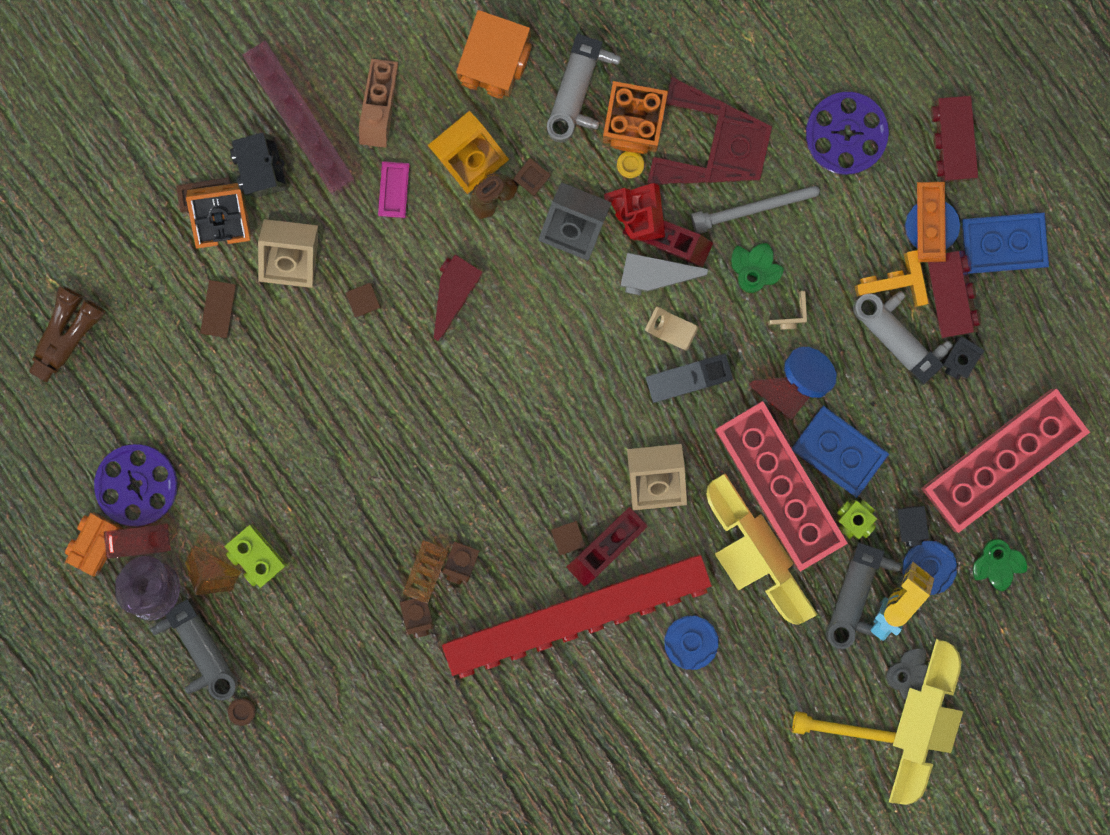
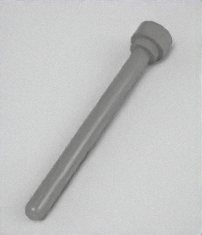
M812 186L713 214L703 213L702 211L692 213L693 227L695 233H706L707 229L712 228L714 224L816 197L820 194V189L817 186Z

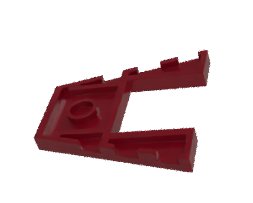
M671 77L666 105L718 116L707 168L653 157L647 184L666 185L760 181L772 126Z

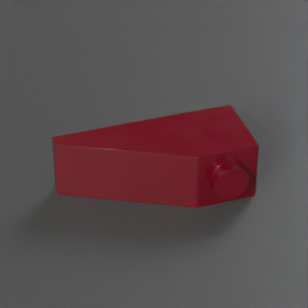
M664 221L665 237L639 240L703 268L713 246V242L704 236ZM624 228V230H623L622 233H623L624 235H627V236H628V234H627V232L625 231V228Z
M454 255L452 259L447 257L439 270L443 274L440 277L434 339L438 342L441 341L484 274L457 255Z
M628 507L578 554L566 568L585 587L611 564L648 526Z

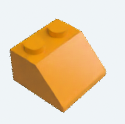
M470 111L428 144L431 151L467 194L487 175L494 173L509 160L486 128Z

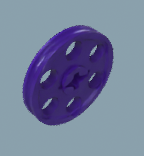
M840 92L822 100L812 111L806 126V142L812 157L828 171L843 175L862 172L875 164L885 151L889 136L888 123L882 109L869 97L856 92ZM847 98L852 99L856 103L855 111L850 114L844 113L841 109L842 100ZM821 111L830 113L832 117L830 125H819L816 120L817 114ZM874 113L878 116L879 124L876 128L866 127L864 124L866 114ZM845 126H849L850 131L863 133V135L855 134L849 138V141H846L843 135L832 134L831 132L843 131ZM820 138L827 139L831 145L829 152L825 154L819 153L815 148V143ZM872 140L877 144L878 150L875 155L869 156L863 152L862 146L865 141ZM842 153L852 155L854 162L850 168H842L839 165L838 158Z
M133 444L117 448L103 459L95 475L94 491L99 506L111 519L123 525L142 526L159 520L169 511L176 498L178 483L174 467L164 454L150 446ZM136 450H140L146 455V461L141 466H136L131 461V456ZM115 461L121 466V473L117 477H111L107 473V465L110 462ZM158 466H163L168 471V477L163 482H158L153 476V472ZM132 477L136 481L141 480L143 483L139 487L140 494L136 490H130L129 488L132 484ZM110 488L116 490L119 496L115 504H108L104 500V493ZM156 493H160L165 497V505L161 509H156L151 505V497ZM131 504L137 505L141 511L140 517L136 520H131L126 515V509Z

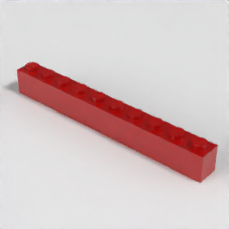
M698 554L444 642L442 648L452 676L459 674L460 678L475 674V668L485 666L487 670L501 665V659L511 657L513 661L527 656L526 651L535 647L537 652L553 647L552 642L561 638L563 643L578 638L577 633L588 629L589 634L604 629L603 624L614 621L615 625L630 620L629 615L640 612L641 616L656 611V605L665 603L666 607L678 604L682 602V596L691 594L692 598L704 595L708 593L706 588L712 585L703 559Z

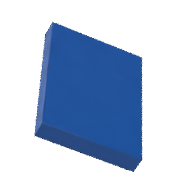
M1045 213L961 220L965 256H969L971 261V271L968 274L1049 267Z
M825 406L820 408L791 448L794 453L856 498L889 455V453Z

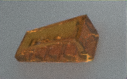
M423 540L403 594L428 604L446 560L448 550ZM425 551L439 556V561L424 556ZM421 562L436 567L435 571L421 567ZM417 573H420L432 579L431 582L415 576ZM415 583L428 589L425 593L411 586Z

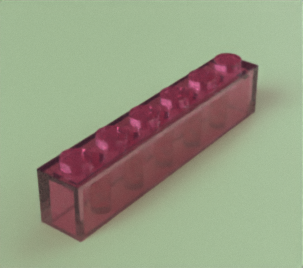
M263 41L243 54V58L330 193L335 197L355 184L357 181L269 44Z

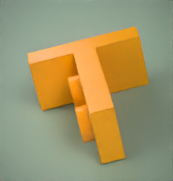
M918 250L904 254L908 275H904L903 270L887 273L888 279L877 281V276L860 279L861 284L855 286L856 296L859 297L865 294L910 286L914 307L929 304L921 264L918 262Z

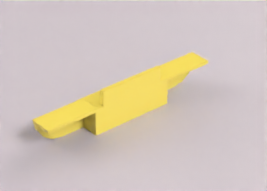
M725 473L712 480L707 486L706 493L712 511L725 531L738 525L744 534V537L715 553L737 589L740 590L769 573L775 583L765 592L785 620L791 624L799 625L817 616L816 611L788 570L794 563L762 514L756 518L753 517Z
M936 639L922 690L918 691L909 688L893 746L904 751L889 803L909 805L915 803L923 796L933 767L932 763L925 761L928 750L952 752L963 711L941 706L945 694L954 695L961 670V658L955 646L947 641Z

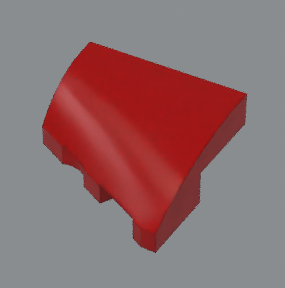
M651 183L632 190L621 188L604 194V199L612 203L611 205L616 212L615 216L625 225V231L630 239L639 241L665 237L660 186L658 184Z

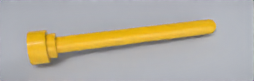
M795 711L792 724V733L803 735L805 732L810 733V730L889 743H894L896 732L813 720L812 716H807V713Z

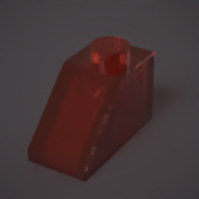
M787 377L754 380L748 384L752 390L789 420L793 419L810 398L800 393L794 383L791 385Z
M168 524L104 531L107 559L171 551Z

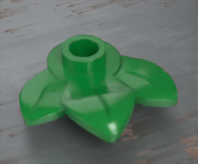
M768 243L759 244L750 252L740 246H736L733 250L731 266L738 274L740 288L745 292L756 293L764 285H774L781 279L784 271L782 266L772 264L773 251ZM753 275L756 277L757 281L750 282L747 279V276Z
M1002 539L988 541L983 548V555L975 560L973 564L974 579L983 580L989 578L991 584L999 591H1005L1011 585L1013 573L1027 572V562L1022 553L1018 550L1010 549L1009 545ZM1000 549L1001 554L997 557H994V551Z

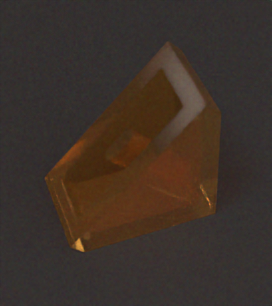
M195 545L191 548L185 562L195 595L232 591L241 573Z

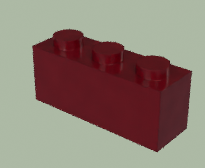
M971 96L938 98L935 101V106H931L932 122H937V133L933 134L934 149H939L940 160H936V175L941 177V181L945 183L975 180L978 178Z
M964 251L946 253V262H928L941 338L979 332L978 326L981 325V316L979 310L974 308L973 299L976 298V289L974 283L969 281L968 272L971 271L969 256H965Z

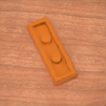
M917 182L918 262H946L945 182Z

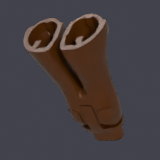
M491 173L487 175L478 185L476 184L470 196V206L474 215L478 219L492 217L496 211L497 204L495 200L497 198L502 202L510 201L515 197L518 189L516 182L503 174Z
M60 285L58 288L53 314L37 345L32 358L34 363L29 370L31 374L45 382H48L53 373H58L80 340L106 313L103 308L94 302L84 300L72 325L63 334L67 324L84 299V296L65 286Z

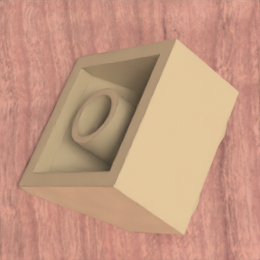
M264 219L258 240V282L312 288L318 248V225Z
M682 444L627 449L633 510L687 505Z

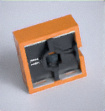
M238 183L187 190L186 201L196 249L218 246L219 241L227 240L228 244L250 241L251 230L244 193L240 190Z

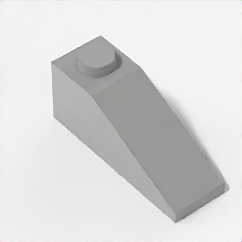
M627 253L620 287L626 288L625 293L641 296L642 291L649 292L704 277L707 275L708 269Z

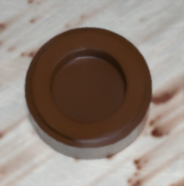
M238 698L228 707L230 721L238 726L249 724L256 715L254 703L247 698Z

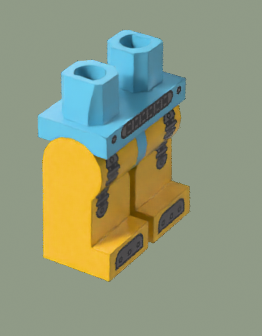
M912 562L906 569L901 588L893 590L889 599L884 597L880 602L874 619L875 624L871 628V632L882 641L891 632L897 636L901 632L903 625L930 596L935 578Z

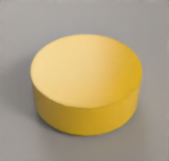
M626 151L617 160L618 172L627 179L638 177L644 169V160L639 153Z

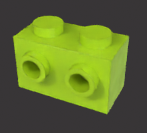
M253 524L246 527L224 546L228 550L226 556L235 566L238 564L242 566L246 571L243 574L253 587L256 584L260 588L263 587L288 566Z

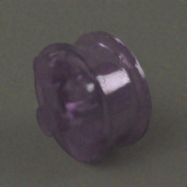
M141 556L130 561L121 570L115 581L116 599L121 608L147 621L160 619L169 613L176 604L180 593V580L176 571L168 564L162 563L151 556Z

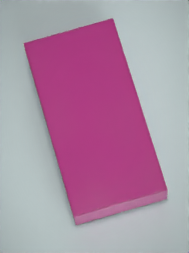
M382 161L379 217L406 219L409 163Z

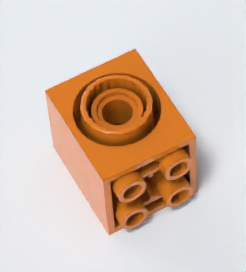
M478 10L456 71L458 80L462 82L461 85L472 90H477L478 87L484 88L488 91V95L498 99H503V96L510 97L516 79H521L532 48V44L529 43L531 38L530 28Z
M613 81L603 133V143L610 144V147L632 153L646 154L648 151L656 153L668 91Z

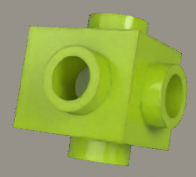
M852 500L851 503L846 501L837 511L839 517L836 521L840 524L839 530L849 539L853 536L857 539H860L862 536L867 538L876 528L874 522L877 518L873 515L875 509L864 500L860 503L856 500ZM861 515L863 522L860 525H855L853 523L854 516Z

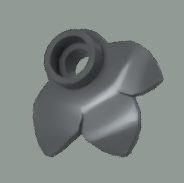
M915 648L908 650L902 655L900 662L890 666L887 671L886 679L889 686L899 690L904 700L907 699L909 688L918 691L922 690L928 665H924L926 658L925 649ZM903 672L904 678L899 682L898 674Z

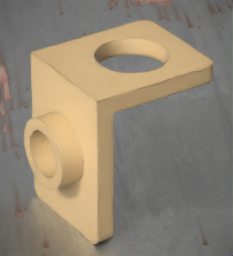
M805 291L799 292L800 318L769 320L768 325H780V330L797 329L798 323H806Z
M656 306L645 328V331L685 351L689 349L698 330L697 325L681 319ZM661 316V322L658 325V327L655 328V322L657 318Z

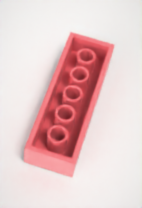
M1057 388L1050 389L921 489L951 529L959 533L1084 438L1090 431Z
M763 401L714 429L798 571L801 572L848 544Z

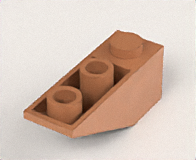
M371 59L359 122V144L387 147L398 62Z

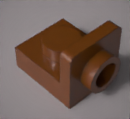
M454 541L442 572L447 575L446 580L459 585L463 581L468 582L480 550Z
M427 596L399 602L406 627V635L413 634L414 638L429 635V630L434 628V623Z

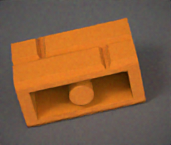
M95 512L90 513L89 516L84 515L77 527V530L81 531L77 540L72 539L65 550V554L68 555L65 562L91 576H98L123 527Z

